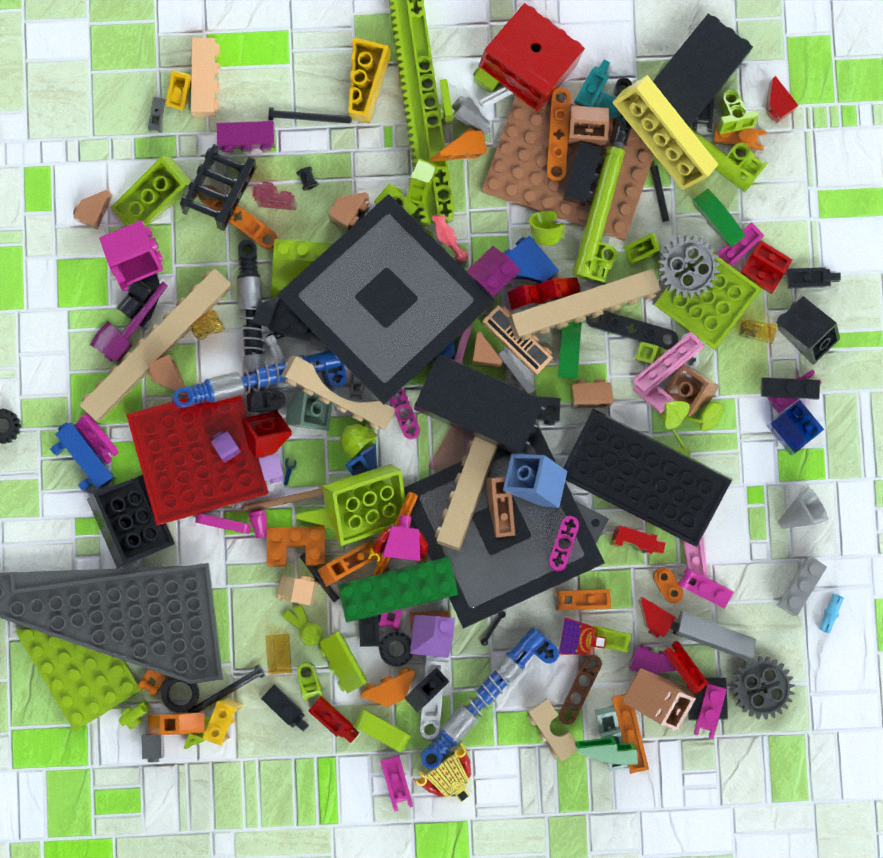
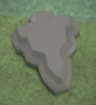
M460 96L452 104V109L455 110L453 116L475 131H483L484 135H488L491 124L481 114L479 108L469 96L466 98Z

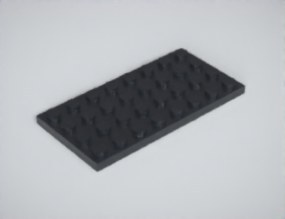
M594 408L563 467L567 471L566 481L695 547L698 546L732 482V478Z

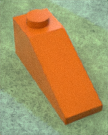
M474 129L463 131L464 134L430 158L431 162L475 159L486 154L487 148L483 131H475Z
M372 540L317 570L326 587L377 559L376 555L371 556V559H369V551L374 546Z

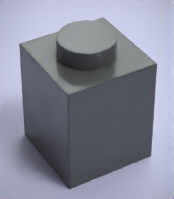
M141 735L142 759H147L149 763L159 762V759L164 757V735Z

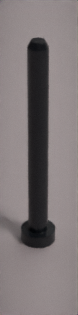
M269 107L268 120L272 121L274 118L352 123L350 116L279 111L274 110V107Z
M259 664L256 665L254 671L188 710L187 713L201 712L255 678H263L266 676Z

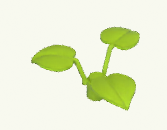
M666 402L665 410L660 414V418L664 420L665 428L672 431L680 444V448L675 450L689 457L691 455V451L685 448L684 443L674 429L682 423L683 418L701 424L700 429L702 431L711 430L722 417L723 404L718 402L710 404L703 411L701 419L697 420L687 416L690 408L687 402Z

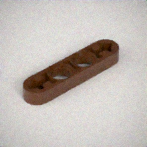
M589 655L585 658L558 714L559 720L563 724L570 725L574 723L602 666V661L597 655ZM596 658L598 666L593 667L591 672H594V675L583 672L584 668L588 670L590 667L588 660ZM582 675H587L590 679V683L587 686H581L579 683V678ZM573 693L581 695V701L578 704H574L570 700ZM569 703L571 706L577 707L576 711L572 709L570 715L573 716L572 719L564 721L562 713H567L569 710L566 704Z

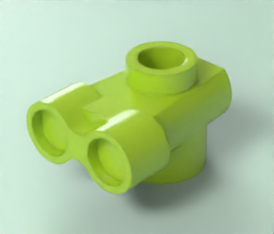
M144 700L133 709L130 706L121 712L122 716L118 719L119 723L122 726L126 725L129 730L135 728L143 722L140 717L150 710L149 703Z

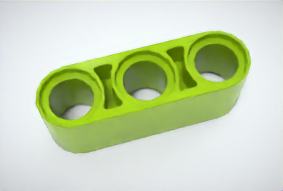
M362 708L353 724L357 729L401 753L411 738L409 733Z

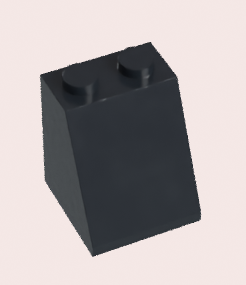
M804 296L799 300H795L791 308L786 313H782L776 321L778 330L813 365L840 340L837 322Z

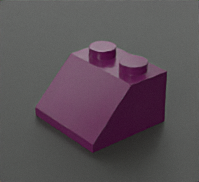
M492 246L466 272L494 298L519 274L520 268L507 255Z

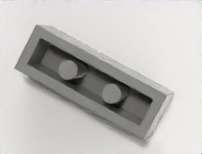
M812 556L806 557L776 606L792 616H798L827 566Z

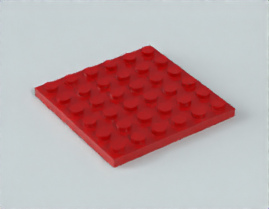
M241 395L213 403L204 400V403H195V405L185 408H178L172 402L126 414L157 526L269 494L259 458L254 457L247 444L242 425V418H246L247 413ZM187 398L180 399L179 401L185 403ZM221 431L224 433L228 431L241 452L225 463L211 442L214 440L213 436Z

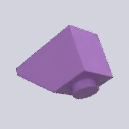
M221 431L213 436L214 440L211 442L224 463L241 453L228 431L225 433Z

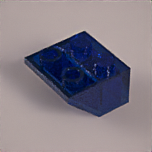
M798 400L766 425L790 455L798 452L824 430L801 400Z

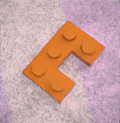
M325 526L267 528V567H287V548L298 547L306 548V566L325 565Z

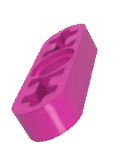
M402 388L398 393H402L400 396L401 402L406 401L407 404H401L395 408V404H398L396 398H391L390 403L396 409L395 415L403 435L407 439L413 440L419 436L420 428L406 393ZM401 408H407L410 411V415L407 418L399 416L398 413ZM411 418L414 420V422H410L412 428L416 427L417 429L414 431L415 435L413 436L410 433H406L408 430L407 424L402 425V422H407Z
M199 513L195 518V523L249 534L251 529L250 524Z
M567 516L562 520L549 559L551 569L557 572L566 568L579 529V522L573 516ZM570 521H573V525L576 527L571 528L569 535H566L567 526L565 523L569 524ZM567 539L570 545L568 548L562 549L558 545L559 541ZM556 550L560 553H567L566 556L562 554L561 562H563V565L559 564L558 567L553 562V559L557 560L559 553H555Z

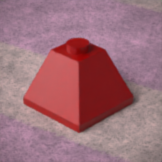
M278 411L242 418L247 444L255 458L273 455L292 435L291 429Z

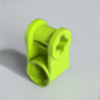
M309 662L302 663L298 668L297 675L303 700L307 701L311 697L323 696L322 687L314 665ZM303 667L311 668L312 674L308 677L303 676L301 673Z

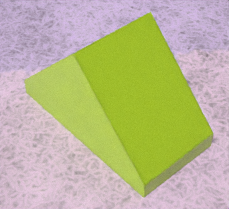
M654 232L624 247L630 265L657 256L661 251Z

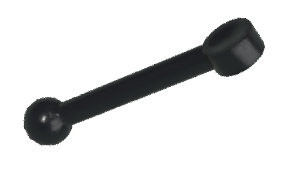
M505 611L498 613L499 617L486 637L481 640V645L486 646L488 644V639L501 619L506 617Z

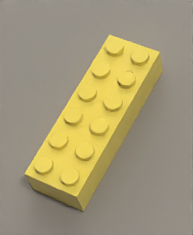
M648 75L624 89L612 102L682 190L707 178L717 167L718 163Z

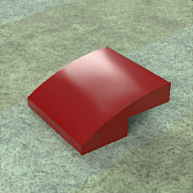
M760 240L740 273L766 292L772 294L793 259Z

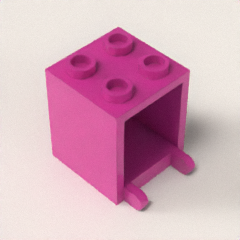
M142 220L99 237L107 263L122 291H127L128 285L163 271L161 262H164L160 251L157 252L159 248L155 237L151 238L153 234L150 227H145Z

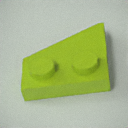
M447 79L440 80L442 103L439 104L441 120H445V125L453 124V111Z

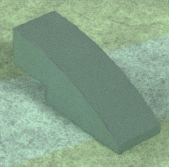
M614 706L596 709L595 715L600 737H614L617 744L623 743ZM607 763L609 772L628 767V765Z

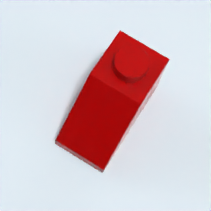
M775 76L769 83L766 110L768 117L779 123L794 112L799 105Z
M640 597L639 603L645 627L650 629L648 633L656 638L659 636L665 637L676 617L644 597Z

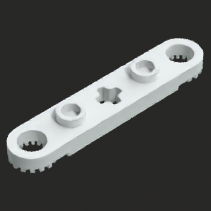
M426 656L425 677L436 667L444 675L446 658ZM443 689L422 708L420 732L426 739H434L439 734ZM427 724H433L436 729L435 733L427 735L424 727Z

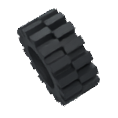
M2 408L0 409V419H6L9 422V429L5 433H0V443L6 444L11 443L13 439L16 440L17 434H20L19 428H21V424L19 422L21 421L15 413Z
M399 631L391 632L384 636L379 645V654L382 660L393 667H399L408 663L413 654H410L411 638ZM395 641L401 642L404 646L403 654L398 657L391 655L389 652L390 644Z

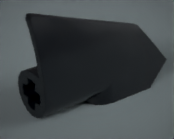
M157 273L134 282L117 309L132 320L160 285ZM158 300L139 325L145 330L149 326Z

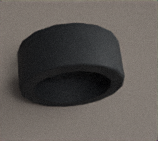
M173 677L167 680L161 691L164 705L169 710L177 713L192 709L197 704L200 696L197 683L190 684ZM177 682L186 683L192 690V697L185 705L174 704L169 697L170 688Z

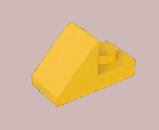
M176 70L171 71L166 106L184 111L188 92L191 89V75Z

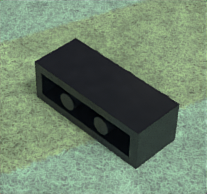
M580 142L563 200L585 206L586 201L590 202L593 190H590L592 183H596L599 174L595 172L597 165L601 166L604 157L601 154V147Z

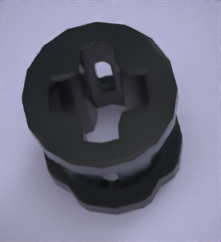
M311 166L296 172L303 184V191L311 190L319 185L318 181L314 179Z

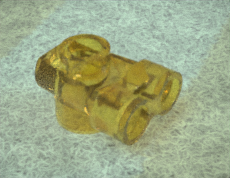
M215 311L205 314V318L190 327L195 338L199 340L207 338L210 333L215 332L217 334L225 330Z

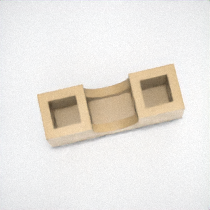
M547 698L528 710L530 714L527 717L533 727L538 726L541 731L538 735L544 743L548 741L552 747L549 751L555 760L559 758L560 761H563L577 751L575 739L569 731L562 735L551 733L550 723L559 715Z

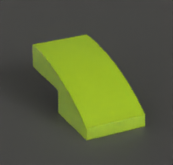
M641 341L635 360L651 365L668 350Z

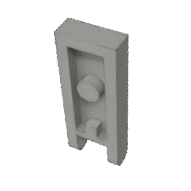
M501 351L499 357L507 369L505 370L507 376L511 380L515 379L518 383L516 386L518 389L533 394L535 389L505 351Z

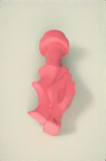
M433 215L431 218L435 222L439 241L453 249L456 262L462 264L469 258L468 253L461 250L456 243L457 237L453 234L455 229L450 228L446 224V216Z

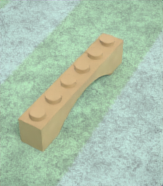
M291 355L281 375L286 379L285 383L293 387L296 384L303 388L302 392L310 396L313 393L319 396V401L327 405L330 402L335 404L336 410L342 413H346V411L352 413L353 419L359 422L365 420L369 422L368 426L377 431L379 428L386 430L396 410L387 404L383 405L379 400L354 402L339 397L322 383L312 364L297 356Z

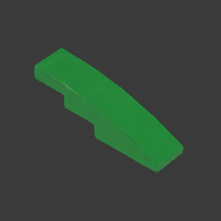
M575 321L568 323L567 327L561 329L557 378L577 379L582 322L575 324Z

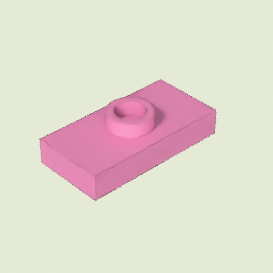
M636 385L632 388L635 393L660 414L665 410L666 402L674 401L658 385L647 395H644Z

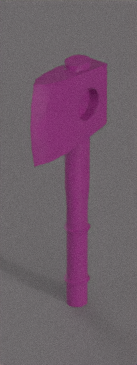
M163 281L160 283L122 333L108 321L96 333L90 346L105 354L104 357L109 361L115 360L119 363L133 345L128 339L141 324L146 314L151 311L150 309L168 285Z

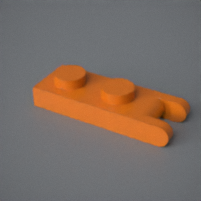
M716 123L713 143L729 146L744 143L749 149L764 150V146L758 145L757 141L758 135L766 136V131L749 128L719 134L717 129L719 123Z

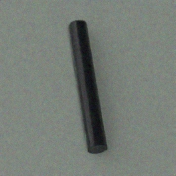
M658 166L650 167L662 223L670 221Z
M303 553L299 557L306 565V553ZM306 566L333 603L340 598L330 585L326 587L317 571V567Z

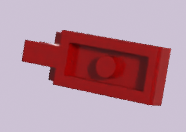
M322 696L308 710L311 715L336 737L339 735L352 743L359 735V732L350 721Z

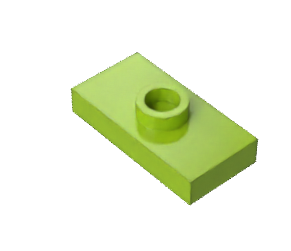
M593 625L598 628L597 636L607 638L605 648L628 653L632 634Z

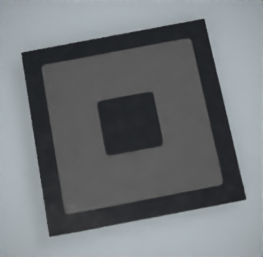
M390 194L382 199L277 294V297L383 405L496 302Z
M538 426L534 435H529L528 441L531 443L527 452L522 451L521 454L545 455L556 463ZM498 447L487 478L506 476L511 454L514 453ZM462 461L404 487L405 499L409 492L418 495L411 512V517L419 532L424 535L431 560L451 558L459 595L449 599L463 629L605 564L566 482L559 508L542 507L512 495L515 535L495 537L485 480L460 551L438 544L435 534L438 526L442 527L444 522L442 519L444 509H448L451 503L448 501L452 490L455 491L457 487L455 480L458 472L462 473L464 466H461ZM567 516H573L579 522V529L566 568L557 572L551 569L549 559L562 520ZM573 521L565 523L567 526L566 535H569L571 528L576 527L573 525ZM561 539L558 545L560 548L566 549L569 547L570 542L567 539ZM556 550L555 553H559L557 560L553 559V562L558 567L559 564L563 565V562H561L562 554L566 556L567 553H561Z

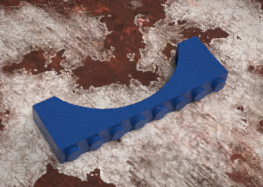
M530 235L527 238L522 237L515 243L516 247L512 250L507 249L503 252L520 268L519 274L514 279L529 280L540 284L552 279L559 272L557 267ZM454 341L440 355L451 360L454 359L456 356Z

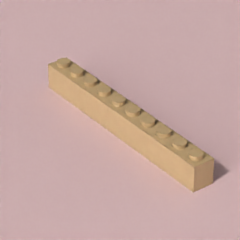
M216 269L213 271L209 270L203 276L204 280L199 285L195 284L190 289V294L186 298L182 297L177 302V307L172 312L168 311L163 316V321L150 329V334L147 338L140 339L136 344L137 348L132 353L129 351L122 358L123 362L119 366L115 365L109 371L110 375L105 380L101 379L95 385L96 389L92 393H87L82 398L80 406L95 421L100 423L148 374L147 370L150 369L148 363L165 357L233 288L232 284Z

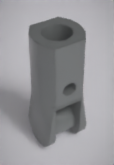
M153 97L148 131L150 132L157 130L158 133H161L166 101L164 98ZM153 119H159V123H154Z

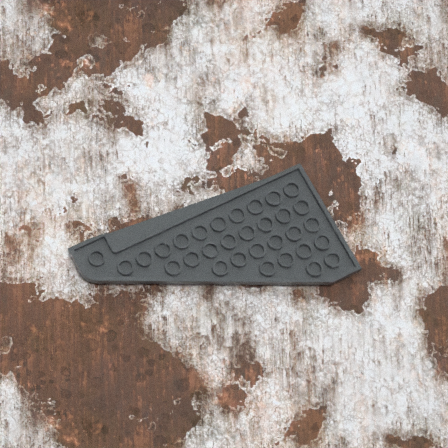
M209 563L189 566L0 573L1 619L190 684L223 680Z

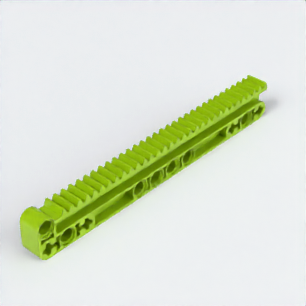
M389 0L414 171L418 159L431 162L430 158L445 147L424 0ZM414 5H417L418 15H415ZM425 63L429 65V68L422 70L419 66ZM424 82H430L432 86L430 88H424L422 84ZM427 100H432L435 102V104L431 107H428L425 105V102ZM430 118H435L438 122L435 125H430L427 121ZM447 161L431 162L437 164V169L425 206L418 205L419 211H421V226L428 227L431 224H435L431 218L433 215L444 216L443 205H447L446 208L449 213L448 217L445 218L446 224L454 219V204ZM439 173H442L443 185H440ZM445 191L448 193V197L441 199L438 197V194Z

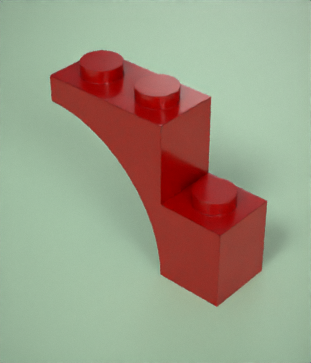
M572 277L553 278L537 285H524L508 291L507 294L511 310H522L580 293L581 291L578 278Z

